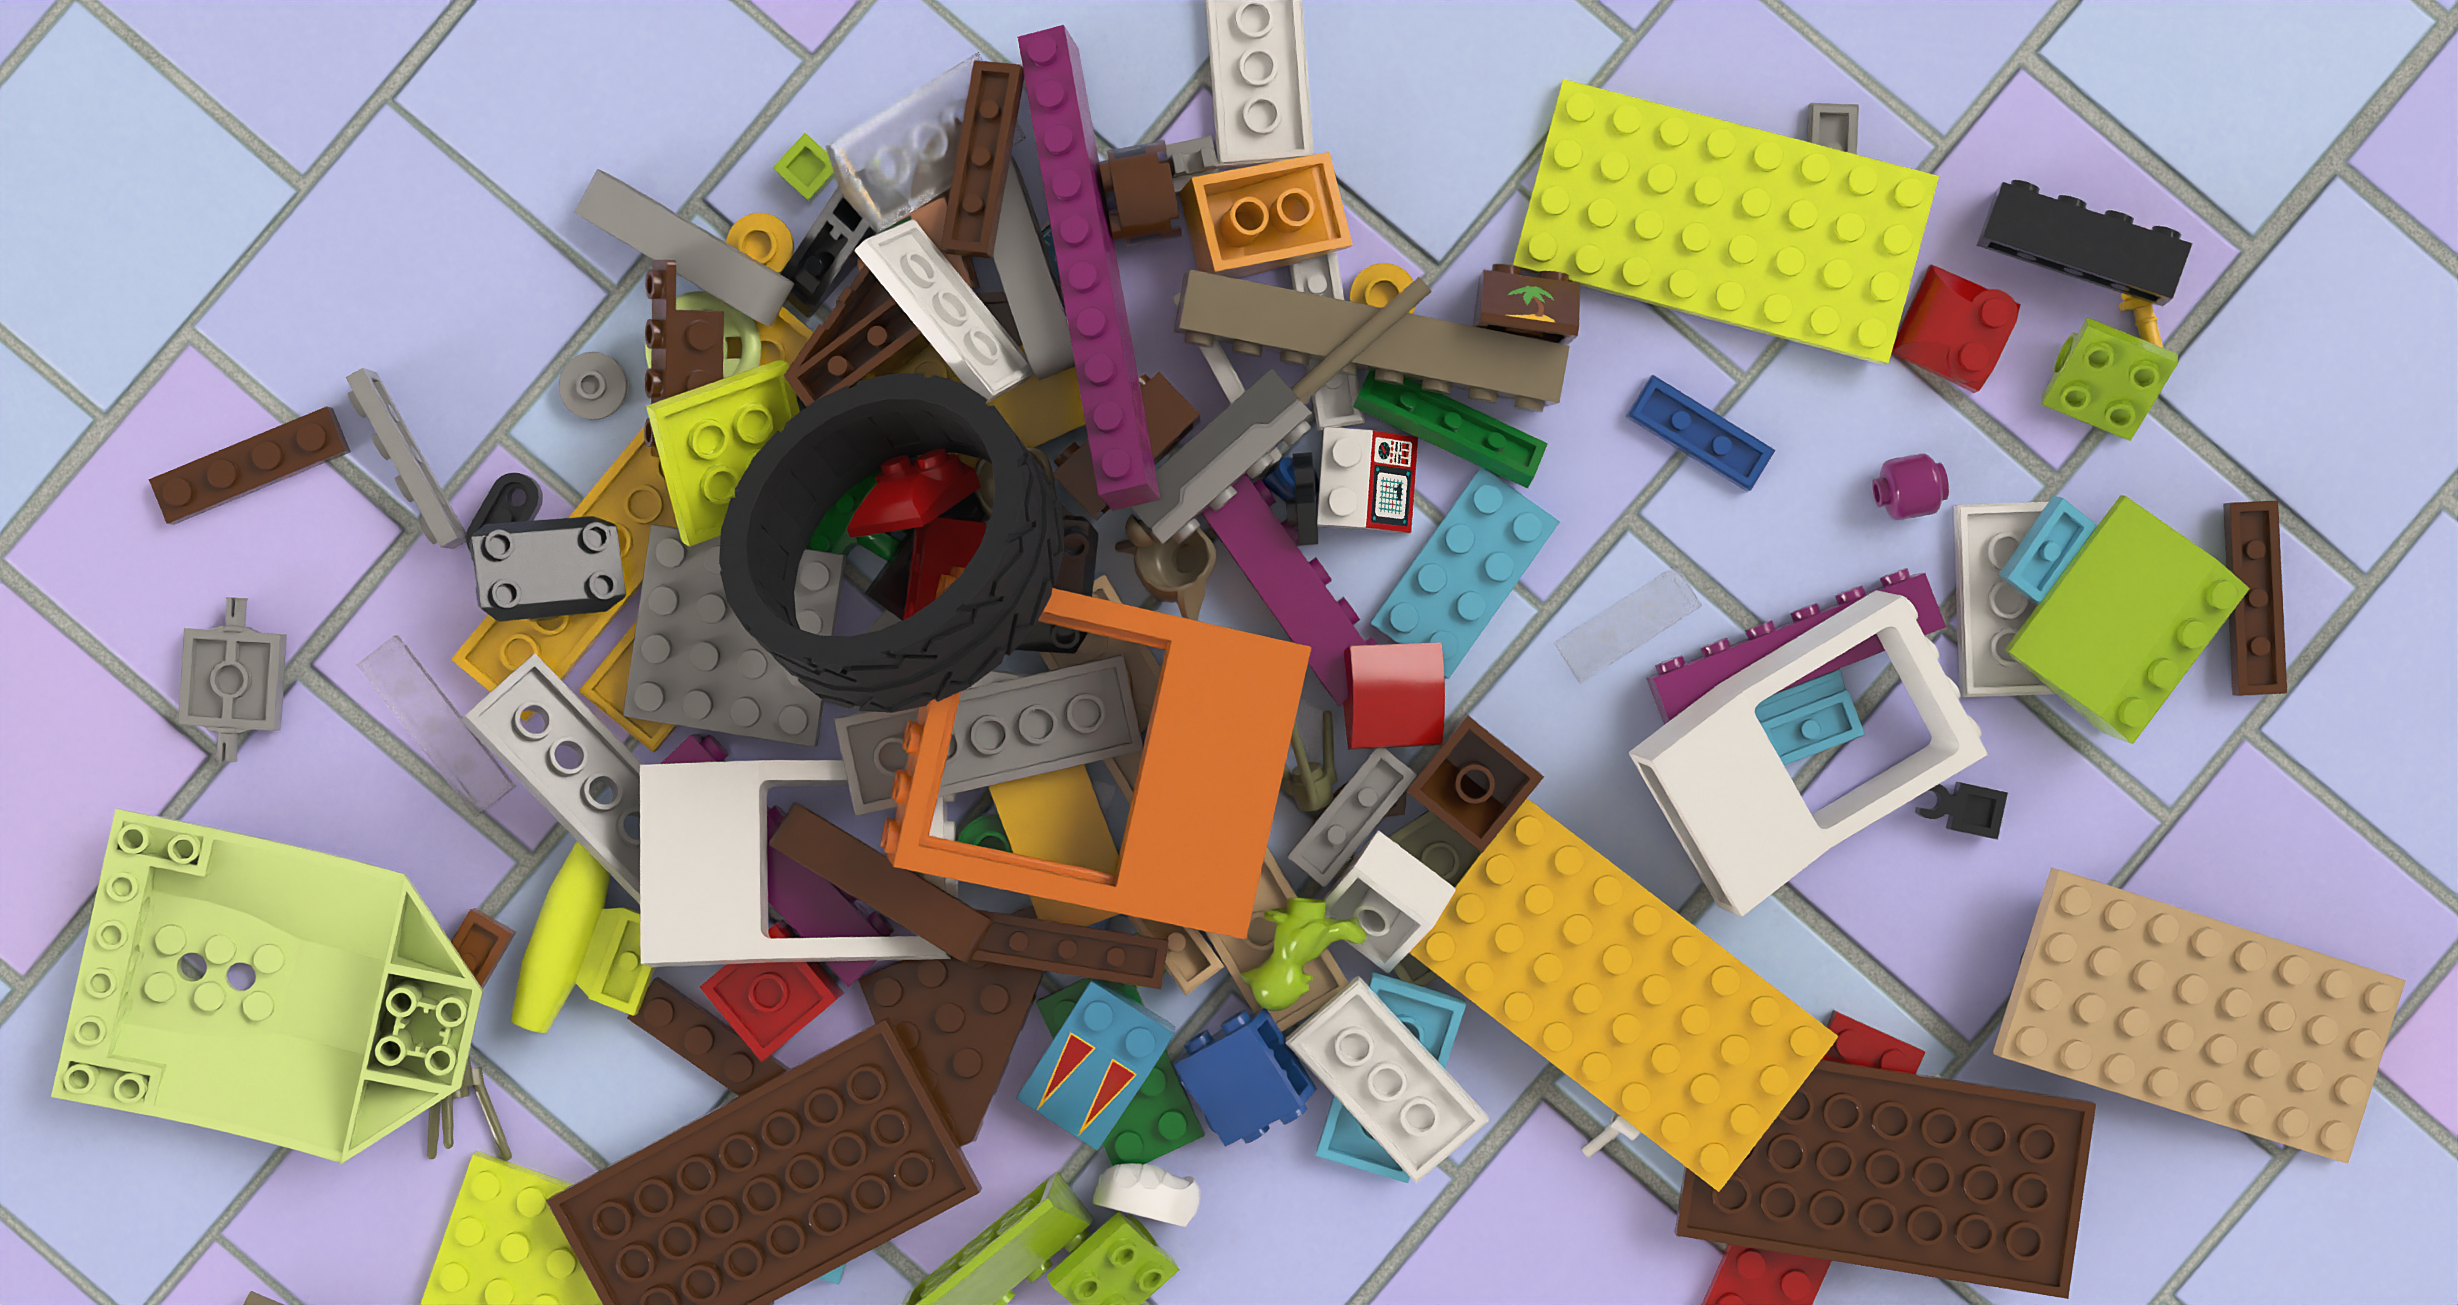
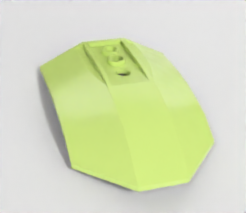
M117 808L115 809L51 1097L210 1128L298 1150L339 1162L341 1165L462 1087L483 989L406 874L273 840ZM196 953L204 958L207 969L202 978L192 979L182 972L181 960L185 954ZM242 962L254 969L256 978L252 987L239 990L229 983L228 971L233 964Z

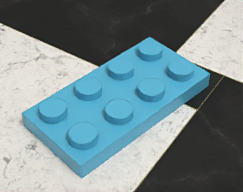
M1480 467L1370 624L1398 644L1442 642L1444 677L1449 679L1560 521L1490 471Z
M1372 972L1368 984L1370 989L1446 1069L1466 1007L1465 999ZM1333 1095L1316 1148V1156L1409 1183L1410 1176Z

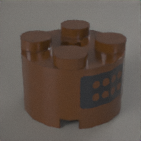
M1165 140L1108 150V160L1099 162L1104 192L1114 191L1117 208L1108 210L1113 240L1123 239L1125 247L1182 237L1181 227H1171L1170 219L1179 218L1170 164L1168 160L1159 162L1157 152L1167 150Z

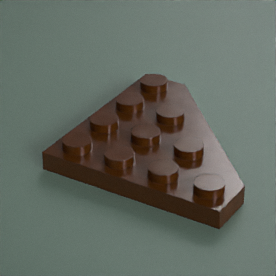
M1033 905L1011 914L1038 919ZM951 956V959L902 960L858 979L874 1022L877 1023L890 1017L959 1146L963 1147L975 1142L983 1126V1119L993 1095L996 1094L1008 1066L1009 1057L1018 1035L1023 1030L1037 996L1036 992L1045 971L973 959L970 960L969 964H966Z

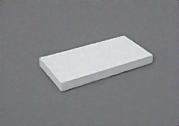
M1205 0L1218 168L1256 166L1314 155L1302 0Z
M912 219L865 239L854 250L960 380L988 399L985 404L1024 383L1034 374L1024 352L915 220Z
M2048 502L1953 506L1960 697L2056 694L2005 651V648L2038 605L2031 602L1998 576Z
M1359 976L1353 979L1286 1037V1044L1415 1183L1421 1180L1489 1122L1488 1115Z

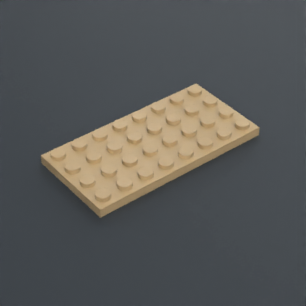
M2051 867L1992 1054L2348 1164L2406 980Z

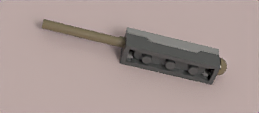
M1420 277L1414 280L1293 387L1290 388L1273 368L1263 375L1156 470L1161 500L1131 507L1141 519L1138 520L1133 514L1128 518L1125 526L1128 539L1136 546L1150 547L1156 544L1158 540L1162 544H1167L1174 539L1180 544L1201 526L1195 518L1209 506L1215 512L1221 509L1237 494V491L1232 486L1246 473L1253 480L1274 461L1269 453L1281 442L1284 441L1290 447L1311 429V426L1306 422L1313 415L1306 407L1310 397L1432 292Z

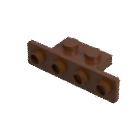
M653 260L652 269L647 271L645 280L646 295L648 299H652V319L647 320L645 327L646 345L649 349H652L651 368H648L645 374L646 396L651 398V404L722 380L724 311L676 310V260ZM647 418L644 427L645 443L647 447H651V455L659 457L650 419Z

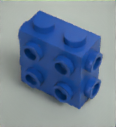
M1265 1008L1251 1015H1248L1246 1010H1242L1225 1020L1220 1025L1223 1030L1211 1036L1208 1030L1202 1031L1183 1045L1186 1053L1174 1064L1175 1069L1179 1073L1180 1082L1193 1095L1204 1113L1208 1127L1219 1136L1225 1147L1240 1139H1243L1245 1144L1253 1142L1270 1129L1269 1124L1279 1119L1283 1125L1294 1121L1307 1111L1308 1108L1305 1103L1317 1090L1295 1053L1286 1044L1285 1037Z

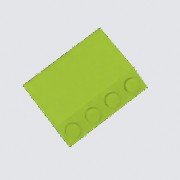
M2120 495L2041 603L2038 604L2005 648V651L2102 733L2134 744L2250 588L2216 558L2127 496Z
M1056 1171L908 1291L902 1305H1006L1015 1296L1011 1289L1025 1278L1030 1283L1036 1281L1053 1265L1049 1258L1063 1247L1068 1253L1088 1238L1090 1233L1086 1228L1091 1225L1093 1215Z

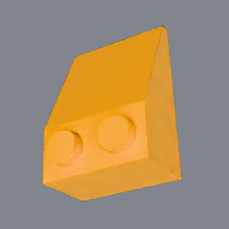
M1330 152L1192 177L1179 193L1198 271L1239 279L1347 249L1353 245Z

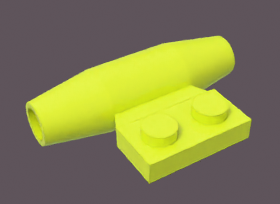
M576 841L548 889L520 966L510 1021L517 1026L538 1033H547L575 984L584 991L590 1000L632 1016L637 1015L655 967L641 964L640 911L628 906L604 909L611 874L578 841Z

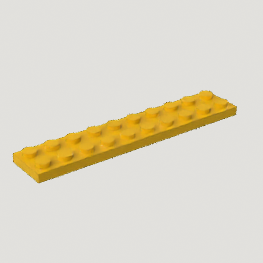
M783 306L771 327L753 319L761 339L759 366L781 359L787 362L790 367L814 332ZM727 338L728 353L726 358H741V338ZM644 427L568 517L594 516L614 523L617 526L626 590L625 598L606 612L564 615L545 621H529V619L497 621L490 615H487L451 660L489 692L493 691L534 653L563 681L642 586L651 525L657 524L678 528L660 457L651 455V447H647L645 443ZM531 710L523 711L520 717L524 721H530L537 712Z

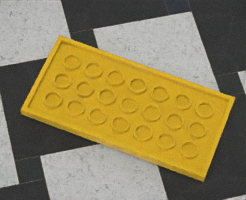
M1528 798L1484 852L1479 854L1454 887L1456 891L1434 927L1409 952L1718 1192H1720L1839 1037Z

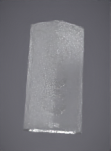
M979 52L963 60L825 146L841 194L876 233L888 228L951 187L974 60L983 61ZM1018 121L1016 122L1012 147L1027 138Z

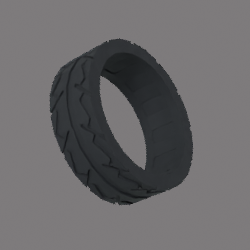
M888 374L858 381L850 389L847 385L814 401L786 422L784 430L782 432L778 430L753 457L735 488V498L730 500L720 536L719 564L722 570L720 574L727 602L745 630L792 676L798 677L797 681L820 699L848 709L860 706L859 711L887 713L927 706L935 698L936 702H939L971 687L1002 663L1005 654L1010 656L1035 627L1052 595V586L1056 585L1064 554V520L1054 485L994 405H986L985 403L988 399L964 383L933 375L931 378H924V374ZM944 448L946 453H960L986 460L992 464L995 492L991 519L980 547L963 573L939 598L913 616L879 631L854 636H820L800 629L796 619L794 596L800 560L810 536L827 511L850 488L875 471L880 470L881 464L892 458L902 455H908L911 458Z

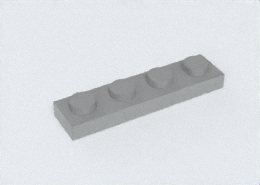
M361 368L347 376L346 379L352 388V391L348 393L349 400L362 418L368 417L376 431V433L371 435L373 443L385 460L391 458L400 475L395 477L396 484L403 496L409 502L415 501L423 517L419 519V524L427 539L432 544L438 543L440 547L454 549L465 543L466 531L377 372Z

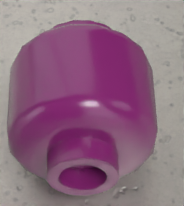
M1922 453L1885 461L1880 470V478L1873 479L1872 490L1878 507L1885 506L1886 511L1893 519L1904 520L1937 513L1942 501L1948 499L1949 483L1943 464L1940 462L1935 463L1929 455Z

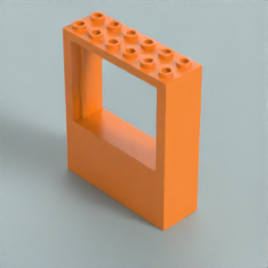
M951 566L950 575L941 574L935 600L963 573L965 568ZM1052 588V595L1038 619L1039 622L1165 650L1115 874L929 836L961 691L939 702H936V698L931 700L927 706L919 708L916 722L908 720L902 744V750H906V753L909 754L906 770L897 769L891 798L895 799V803H898L895 819L886 818L880 847L884 848V852L887 853L886 857L893 867L1246 939L1311 647Z

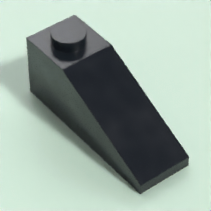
M870 168L843 178L780 274L794 283L786 300L807 318L811 317L856 267L857 259L860 257L854 250L865 239L875 236L876 230L891 223L907 201L900 192L874 169Z

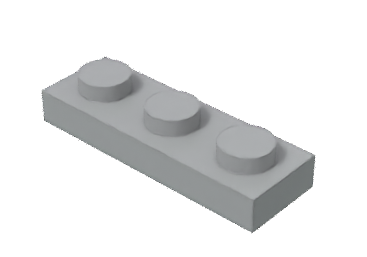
M1376 748L1287 857L1325 888L1417 777V774L1385 748Z

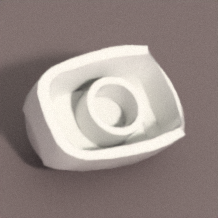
M1128 1163L1115 1165L1100 1175L1092 1204L1186 1227L1198 1212L1201 1195L1200 1187L1192 1176L1180 1178L1171 1175L1168 1171L1156 1165Z

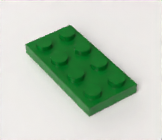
M1085 977L1036 1001L1037 1007L1053 1039L1092 978ZM1103 980L1146 1007L1136 985ZM1166 1049L1102 1143L1112 1166L1128 1163L1144 1165L1205 1136L1201 1123Z

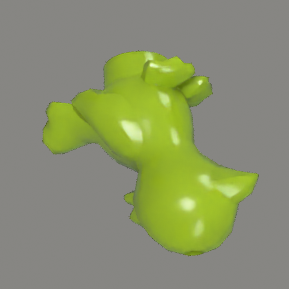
M1287 898L1286 909L1276 908L1264 912L1265 919L1278 923L1275 930L1274 951L1272 955L1260 966L1240 973V976L1251 987L1254 998L1261 1007L1270 1011L1288 1009L1297 1002L1300 996L1310 990L1307 983L1312 981L1314 977L1307 973L1303 974V966L1322 954L1331 943L1339 940L1363 945L1368 937L1359 920L1354 918L1337 920L1336 918L1325 917L1326 901Z

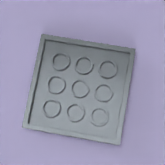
M652 524L623 716L816 747L818 745L824 700L797 681L798 677L792 676L745 630L727 602L720 571H722L719 564L720 536L689 547L681 541L678 528ZM805 548L799 563L794 590L796 619L801 630L820 636H834L846 555Z

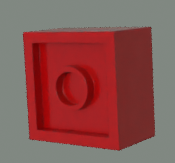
M783 919L768 929L771 939L798 938ZM818 961L726 964L699 987L761 1062L844 994L843 990Z

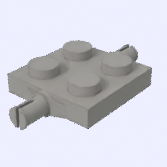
M226 597L225 626H218L212 629L184 628L178 725L203 726L213 732H218L215 761L237 762L238 733L250 730H281L287 634L260 633L250 627H245L248 598Z

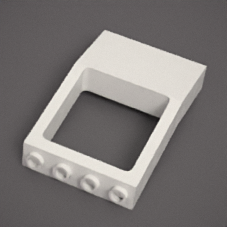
M1875 590L1721 682L1628 752L1718 907L1743 917L1831 847L1988 755L1980 740L1982 734L1979 726L1966 714L1959 701L1961 695L1958 687L1945 675L1937 660L1939 659V652L1936 646L1924 636L1916 621L1918 613L1913 604L1904 596ZM1877 634L1931 734V742L1925 748L1811 814L1757 719L1755 708L1763 700L1867 638Z
M753 760L640 765L641 964L649 967L766 962L951 959L948 953L920 936L774 939L769 937L767 792L776 786H849L843 760ZM956 793L937 798L929 836L957 841L955 821H947V802H955ZM924 873V879L957 898L958 880Z

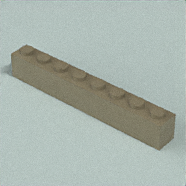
M1190 269L1183 277L1174 332L1185 334L1184 342L1188 344L1213 347L1214 340L1233 344L1232 352L1261 357L1262 350L1281 353V362L1308 366L1310 359L1324 360L1382 308ZM1407 313L1338 374L1355 376L1357 369L1375 372L1374 380L1379 382L1403 385L1404 378L1422 381L1421 389L1425 391L1450 394V389L1453 387L1468 390V399L1496 403L1497 396L1514 399V408L1531 412H1543L1544 406L1560 403L1570 346Z

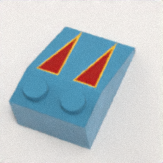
M1092 978L1016 1099L1098 1151L1175 1034L1176 1026L1105 981Z

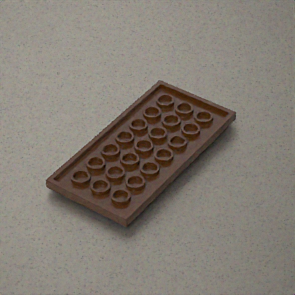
M887 1017L554 1194L546 1202L603 1305H768L979 1194L982 1186L890 1017Z
M1821 1059L1720 1192L1684 1166L1674 1233L1676 1236L2068 1299L2096 1103Z

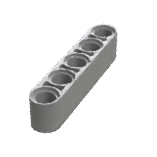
M1011 155L993 258L1026 356L1035 376L1040 381L1075 367L1062 289L1023 176L1014 157Z
M596 170L574 211L582 218L653 260H676V274L767 326L771 327L794 286V283L602 170Z

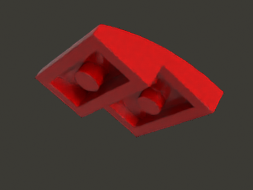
M1442 642L1349 646L1344 650L1349 698L1343 701L1348 750L1436 746L1442 744L1445 717V679Z

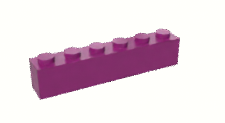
M1245 474L1232 486L1237 491V494L1217 512L1209 506L1201 514L1292 643L1311 647L1308 665L1337 706L1340 707L1343 705V701L1349 698L1344 650L1349 646L1378 644L1372 636L1365 641L1353 626L1360 619L1344 597L1338 601L1334 599L1326 588V585L1332 579L1316 557L1308 562L1297 547L1299 546L1297 529L1295 527H1287V519L1280 523L1272 512L1270 506L1276 503V500L1262 480L1258 479L1252 483Z
M1908 568L1895 571L1880 578L1882 587L1866 593L1862 585L1835 595L1838 604L1820 610L1818 603H1814L1791 612L1790 615L1793 621L1775 628L1772 620L1745 630L1748 639L1730 645L1728 638H1724L1701 647L1700 650L1703 656L1685 663L1683 656L1680 655L1655 665L1658 673L1646 679L1664 725L1721 682L1875 590L1907 598L1918 613L1916 621L1924 636L1945 628V622L1926 573L1910 575ZM1874 634L1780 691L1885 651L1877 634Z
M700 733L691 734L660 764L726 762L725 759L729 756V753L710 734L706 738ZM767 805L768 902L802 938L891 937L890 935L894 932V929L878 911L874 910L869 914L857 901V898L769 845L786 813L777 805H774L771 809ZM877 960L824 962L849 987Z

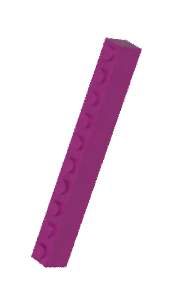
M1060 25L1018 36L1017 38L1098 496L1112 511L1161 499L1079 48L1065 25Z

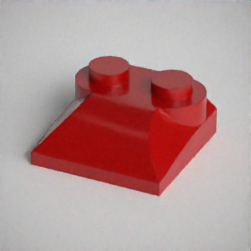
M1931 264L1899 327L1891 354L1973 393L1979 392L1994 370L2017 322L2021 304L2015 302L2004 291L1997 289L1989 290Z
M944 448L927 452L913 461H910L908 455H902L881 464L882 472L875 477L877 485L870 491L856 510L847 527L850 538L925 526L981 487L975 470L961 462L958 454H947Z

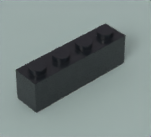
M2012 180L2011 184L2002 182L1996 190L1976 246L2162 307L2173 299L2193 244L2181 240V233L2164 226H2153L2150 230L2133 224V217L2118 211L2107 210L2105 214L2086 209V202L2072 196L2059 195L2058 199L2039 194L2040 188L2022 180Z

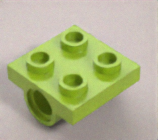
M2087 317L2078 334L2075 332L2071 333L2064 342L2054 364L2053 377L2041 396L2042 405L2131 441L2178 365V354Z
M1118 1211L1047 1274L1046 1277L1052 1288L1073 1305H1141L1180 1269L1174 1259L1159 1247L1154 1237L1136 1217L1130 1213L1124 1216Z

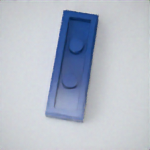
M1654 375L1649 377L1625 416L1747 492L1752 490L1776 451Z

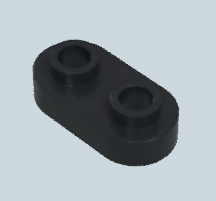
M507 473L495 481L467 530L466 543L469 551L472 535L485 524L534 521L543 502V493L536 480L521 473ZM517 489H522L526 494V501L523 505L516 507L512 502V494Z

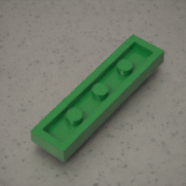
M1368 372L1353 408L1528 489L1535 477L1548 443L1441 393L1422 390V384L1411 379L1404 378L1403 385L1389 384L1374 380L1375 372Z

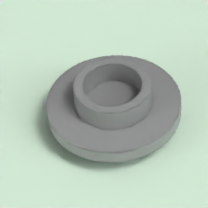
M599 352L579 354L572 358L561 372L559 378L560 397L564 405L579 417L589 420L609 417L621 407L626 398L628 384L625 372L620 364L608 355Z

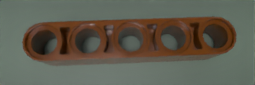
M793 802L769 842L770 846L966 964H969L993 923V920L911 870L893 867L886 855L796 802Z

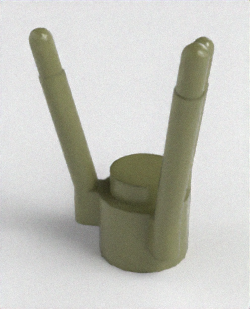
M1326 710L1323 713V768H1321L1318 762H1308L1301 736L1299 735L1296 723H1294L1290 742L1298 766L1292 770V775L1285 763L1282 780L1286 794L1294 795L1296 806L1301 811L1319 810L1330 805L1334 800L1331 785L1337 783L1338 779L1334 768L1332 712Z
M468 1057L462 1087L429 1108L427 1157L435 1159L437 1155L441 1108L443 1144L446 1149L453 1147V1099L470 1096L469 1086H473L502 1158L508 1161L512 1158V1154L484 1085L482 1067L471 1068L470 1057Z

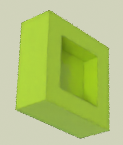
M804 133L774 165L773 169L806 200L812 203L843 167L808 134Z

